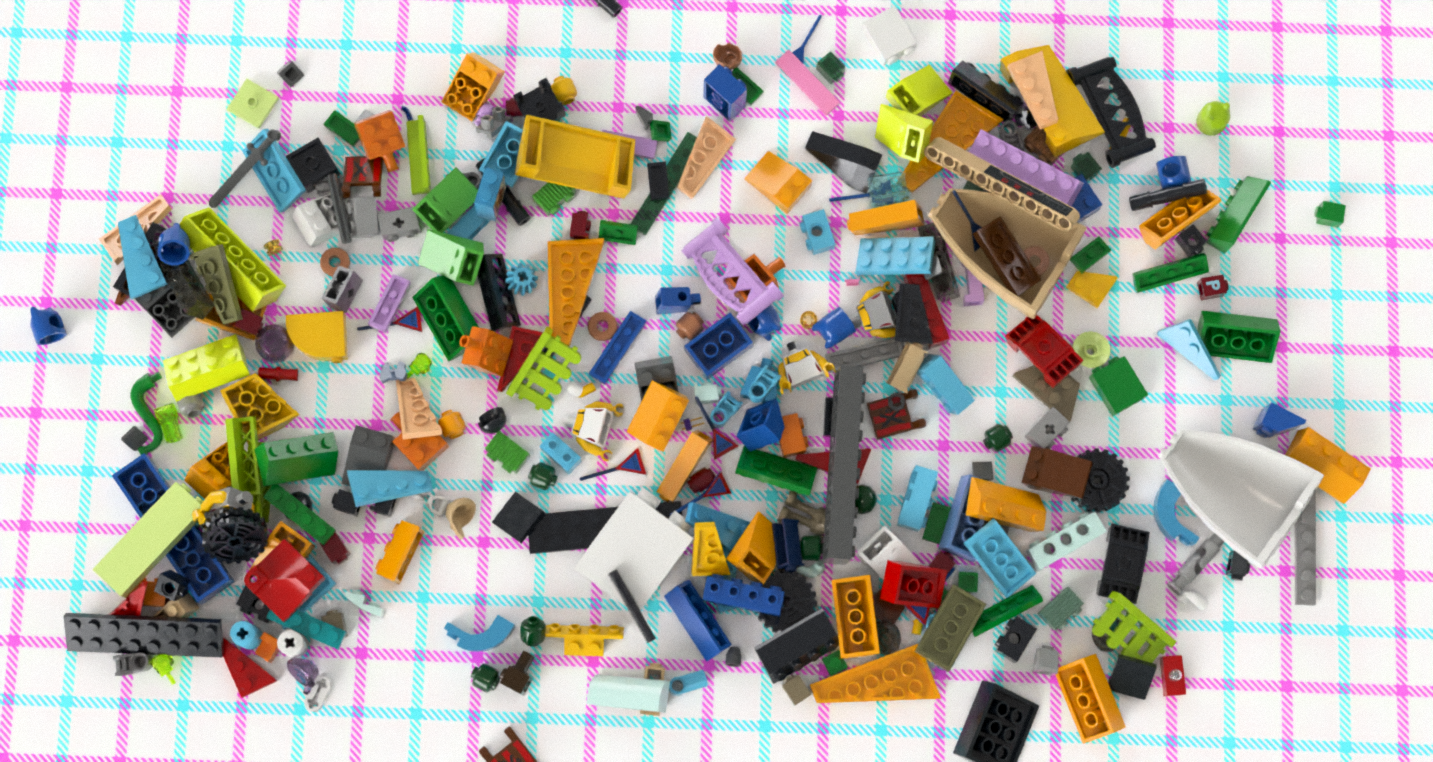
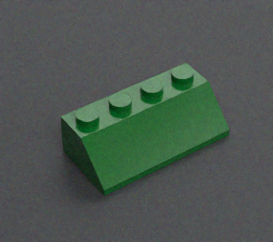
M1246 176L1243 181L1239 180L1234 187L1236 193L1234 196L1230 195L1225 202L1227 206L1225 211L1221 210L1215 219L1218 221L1215 227L1211 226L1206 233V236H1208L1207 244L1225 254L1235 244L1271 182Z
M443 275L434 277L412 298L449 362L465 352L466 348L460 346V338L463 335L469 336L472 326H479L453 280Z
M1201 311L1197 328L1210 356L1272 363L1281 332L1278 319Z
M334 432L264 442L254 449L264 486L335 475L339 450Z

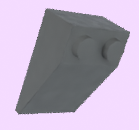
M356 425L350 442L341 484L350 486L347 470H387L394 447L392 441L395 437Z

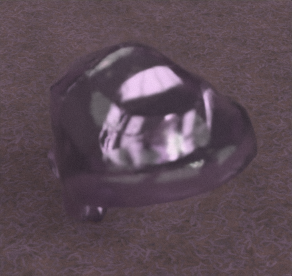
M291 658L286 663L287 669L296 681L305 686L303 693L308 695L311 692V688L315 686L314 681L319 675L318 667L313 660Z

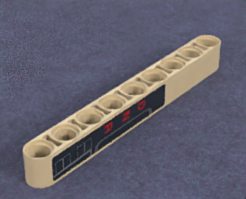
M941 137L935 138L924 149L925 156L932 162L1061 231H1069L1080 219L1079 212L1075 208Z

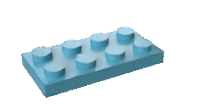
M263 129L251 141L255 148H258L266 140L269 129ZM274 141L264 152V158L267 159L268 164L262 166L260 161H258L252 169L277 210L281 213L285 212L306 189L278 143ZM247 147L242 150L246 158L252 153Z
M860 238L855 272L857 275L931 274L935 238Z
M994 518L963 543L1006 598L1037 574Z

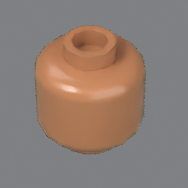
M686 312L676 321V333L683 340L685 338L693 340L703 331L704 321L697 313Z

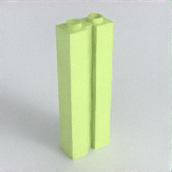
M175 482L92 569L120 596L126 598L198 522V519L194 522L192 512L196 509H201L200 506L203 500L199 496L194 498L190 494L192 490L185 483L180 485Z

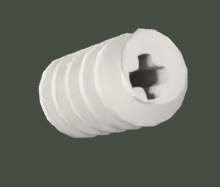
M288 630L280 634L277 646L281 653L298 658L307 652L308 640L304 635Z

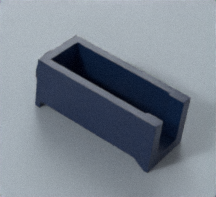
M781 519L782 524H772L777 569L795 572L797 568L805 565L802 563L797 526L799 520Z

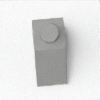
M1047 645L1037 648L1032 672L1048 676L1058 674L1059 652L1053 651L1054 647Z

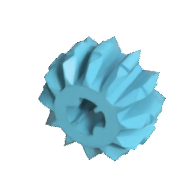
M522 263L518 264V268L513 265L511 271L506 273L508 278H506L505 282L510 284L508 290L514 288V295L518 291H520L522 296L525 295V292L532 293V288L537 286L535 281L538 280V276L534 275L535 269L529 270V264L525 268Z

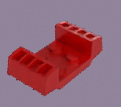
M1038 315L1034 319L1025 318L1005 335L1009 346L1016 353L1020 350L1044 374V381L1052 388L1056 387L1084 361L1074 351L1072 346Z

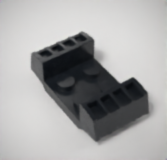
M1113 523L1109 526L1106 542H1108L1101 580L1097 583L1096 595L1109 598L1108 596L1111 592L1115 591L1121 593L1131 603L1137 604L1150 532Z

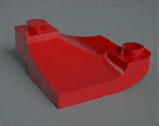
M283 539L259 564L253 566L246 573L244 583L285 623L326 578L290 543ZM257 576V581L252 583L251 578Z

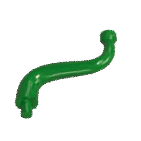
M160 372L153 375L149 373L143 375L133 384L130 392V399L134 409L154 434V439L149 445L138 448L140 455L143 453L148 455L149 452L158 448L163 440L161 426L144 400L145 392L155 387V382L162 379Z

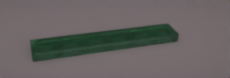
M689 132L686 133L666 165L669 197L679 183L697 138ZM649 193L631 224L638 225V232L646 236L668 200L651 201Z

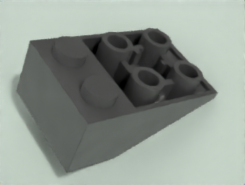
M163 273L167 285L137 297L135 300L173 338L201 312Z
M672 356L634 363L641 401L652 380L679 392Z

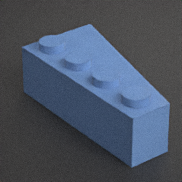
M969 474L960 478L938 549L970 562H977L963 544L984 525V520L966 516L971 477H975Z

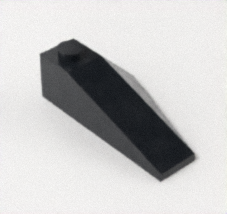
M812 131L805 146V149L825 164L832 173L839 176L846 185L865 194L871 185L883 155L869 148Z

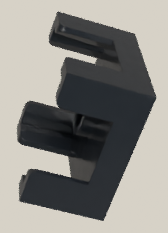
M547 78L538 82L539 87L525 95L521 91L513 95L515 104L524 119L526 115L558 121L566 116L565 108L561 102H558Z
M319 137L286 155L287 160L307 193L315 190L314 184L326 178L328 174L336 173L337 176L341 175Z

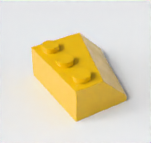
M256 373L220 390L233 418L256 416L258 440L284 428L300 415ZM250 421L242 422V430L246 434L250 430Z

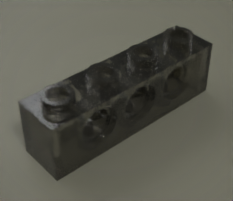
M934 223L918 227L920 237L935 238L933 257L938 255L945 270V273L932 278L937 299L943 303L959 298L960 293L945 240Z
M160 260L158 262L160 269L185 314L203 320L212 310L214 304L189 260L180 265H168Z

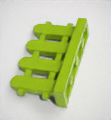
M548 326L541 334L505 393L510 397H513L515 393L519 394L518 398L520 400L525 398L536 405L535 409L538 411L540 408L544 410L551 408L552 400L548 398L549 393L554 395L560 394L562 385L557 382L560 377L562 379H569L572 371L567 365L569 362L578 364L582 358L581 354L577 351L578 347L574 345L571 348L560 341V336L557 335L556 338L551 336L553 329ZM544 346L548 348L546 353L542 352ZM555 352L565 359L563 364L550 356L551 353ZM534 362L538 364L536 369L532 367ZM544 367L556 375L552 379L540 372L541 369ZM524 378L529 379L526 384L522 382ZM534 382L544 388L545 392L542 394L531 387L532 383Z
M1112 591L1108 596L1112 603H1106V611L1099 620L1097 618L1093 620L1095 625L1092 628V633L1098 637L1106 633L1109 636L1106 640L1109 648L1116 649L1120 645L1123 647L1121 655L1134 657L1146 662L1153 663L1159 654L1163 655L1166 652L1164 650L1165 646L1173 648L1177 642L1126 597L1115 591ZM1122 610L1127 613L1125 616L1121 613ZM1118 617L1121 622L1112 632L1109 627ZM1137 622L1141 625L1139 628L1135 625ZM1132 629L1136 633L1126 644L1123 640ZM1151 634L1155 637L1153 640L1149 637ZM1145 642L1150 644L1142 655L1137 653Z

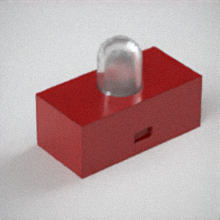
M1182 655L1159 657L1163 696L1186 695Z

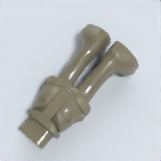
M790 490L784 505L810 515L811 519L783 506L777 521L782 523L781 519L799 520V523L808 527L811 533L824 535L825 508L819 507L817 509L804 504L797 498V492Z

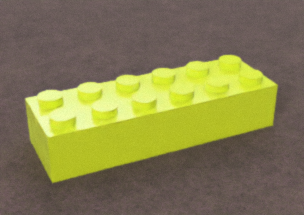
M210 207L183 217L180 227L188 235L190 248L194 252L223 244L236 295L252 312L278 300L286 285Z

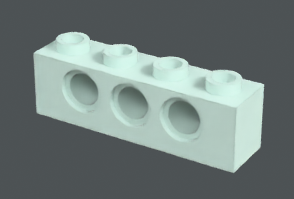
M1088 511L1078 516L1079 521L1075 523L1069 521L1061 526L1063 530L1058 533L1055 530L1045 535L1046 540L1042 542L1036 540L1028 545L1030 549L1026 553L1037 572L1107 532L1095 511L1091 514ZM1078 526L1085 527V535L1078 533ZM1062 535L1069 537L1070 542L1068 545L1061 542ZM1045 545L1052 546V554H1047L1044 551Z

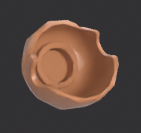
M730 42L726 45L717 44L713 50V59L717 66L720 64L722 67L726 66L732 70L741 64L742 51L738 46Z

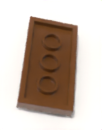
M1001 216L972 234L1010 292L1018 296L1041 281L1038 273Z

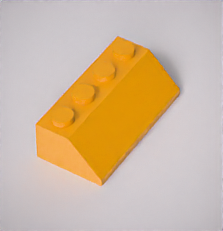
M1207 189V194L1171 202L1139 225L1144 242L1156 250L1215 208L1222 201L1221 198Z
M1310 427L1297 430L1285 454L1322 473L1324 477L1318 488L1342 504H1345L1361 488L1371 468Z
M971 477L966 516L990 521L994 518L998 524L1029 532L1044 531L1047 512L1039 494Z
M871 575L831 580L841 658L850 659L880 654Z
M1096 653L1058 668V674L1055 675L1083 744L1126 728Z

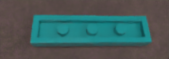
M269 610L266 617L273 622L337 650L340 649L347 634L342 629L298 610L285 623L272 610Z

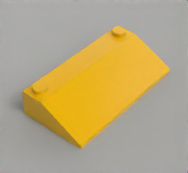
M1050 45L1019 50L1001 58L1000 71L1008 84L1012 82L1015 83L1008 70V64L1038 52H1043L1058 117L1056 124L1043 128L1046 132L1045 143L1054 157L1105 133Z
M526 115L517 155L515 175L624 199L631 191L635 139Z

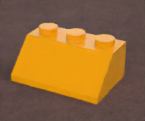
M652 380L627 432L643 443L664 452L689 399L687 396Z
M401 520L400 524L397 523L392 531L394 536L391 542L388 541L384 548L386 553L383 559L378 560L375 567L377 575L400 585L424 535V531L419 526Z

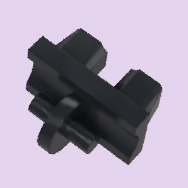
M1029 108L1022 111L1021 114L1015 115L1017 126H1025V130H1030L1037 126Z

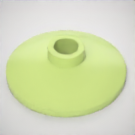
M1092 331L1084 332L1077 336L1072 345L1074 351L1084 360L1081 365L1087 368H1096L1104 365L1109 359L1111 352L1107 339L1103 335ZM1087 350H1092L1093 354H1088Z

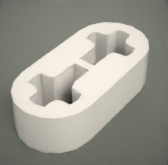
M318 676L313 681L304 700V706L308 711L317 712L323 707L332 687V682L328 677ZM325 679L327 687L322 688L320 693H318L320 686L317 684ZM316 695H318L316 700L319 703L318 706L310 708L309 700H314Z

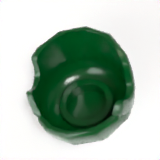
M865 484L857 485L859 497L855 499V507H858V514L869 513L877 503L876 492L871 486Z

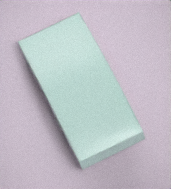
M352 589L351 593H345V596L359 608L383 618L384 609L380 608V604L369 602L366 605L368 598L363 596L364 592Z

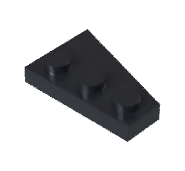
M900 283L895 341L933 344L919 285Z

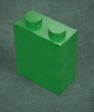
M1125 356L1112 358L1108 361L1109 365L1104 368L1102 366L1096 367L1092 370L1093 374L1089 377L1112 417L1148 396L1147 391Z

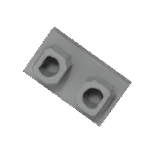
M498 106L492 109V116L484 115L481 117V124L476 127V133H484L489 139L496 140L506 121L512 122V118L505 115V109Z

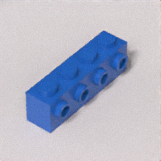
M712 574V577L707 576L702 600L781 617L785 592L781 591L782 588L777 586H770L769 589L762 587L761 583L751 582L749 585L744 584L741 579L732 578L729 581L724 580L722 575Z
M689 579L664 595L706 662L718 656L732 645Z

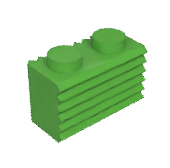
M547 182L532 195V199L547 216L550 214L555 215L560 211V206L565 201L569 203L574 199L576 189Z
M498 431L485 447L486 452H488L486 456L494 462L496 460L500 461L503 464L501 467L510 474L512 471L517 474L530 458V453L501 431Z

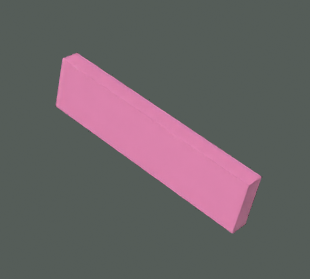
M789 49L775 61V64L826 116L840 104L839 100Z

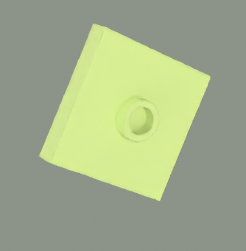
M246 78L227 107V111L260 129L279 100V97Z

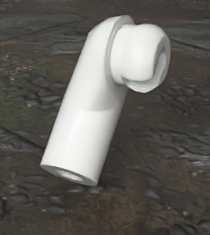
M1184 590L1177 597L1181 604L1191 601L1200 610L1205 609L1208 605L1195 592Z

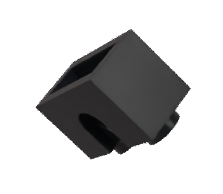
M245 585L236 605L241 607L239 611L251 615L253 612L258 615L257 619L268 624L269 619L266 617L270 609L264 604L262 609L257 610L255 605L260 599Z
M1018 616L1013 620L1009 619L1004 627L1007 630L1005 635H1000L994 644L997 646L994 651L1013 663L1018 662L1037 628ZM1014 633L1017 635V644L1009 641L1010 634Z

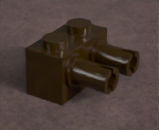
M523 650L515 666L509 665L508 669L504 668L499 676L501 679L500 684L524 696L533 680L532 677L528 676L527 671L535 657Z

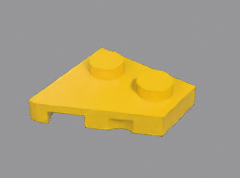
M1076 271L1065 288L1098 308L1118 277L1090 272L1081 274L1080 271Z

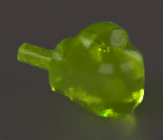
M418 353L409 365L411 370L407 373V379L414 373L418 376L420 373L426 374L430 371L432 361L425 353Z
M165 654L155 655L150 661L151 666L161 677L166 675L172 685L176 684L170 673L174 670L171 667L174 664L173 657Z

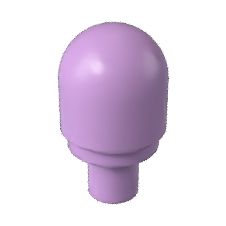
M491 103L483 104L477 111L476 115L478 117L473 123L479 126L481 124V117L484 115L492 116L494 106Z

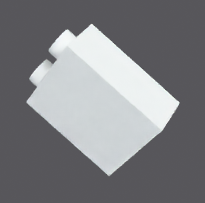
M642 487L637 495L631 491L628 493L574 567L575 570L625 607H628L626 606L627 604H624L625 602H623L624 600H622L621 596H619L618 589H615L616 587H614L615 585L611 581L612 578L608 576L610 572L617 569L640 611L693 540V536L687 533L692 526L685 522L686 518L675 510L669 518L665 517L656 510L661 500L644 487Z

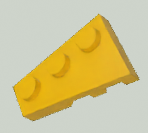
M715 522L695 523L691 564L692 576L730 575Z

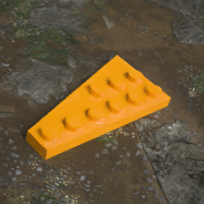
M955 91L932 126L929 144L935 138L941 137L967 150L973 145L981 129L989 133L1002 123L1004 119L960 92ZM926 156L919 163L910 160L896 183L913 193L944 167L932 162Z
M604 238L547 241L549 328L553 329L551 336L555 338L557 335L560 336V341L569 347L605 242Z
M918 644L810 684L816 703L941 699L926 659L914 652Z

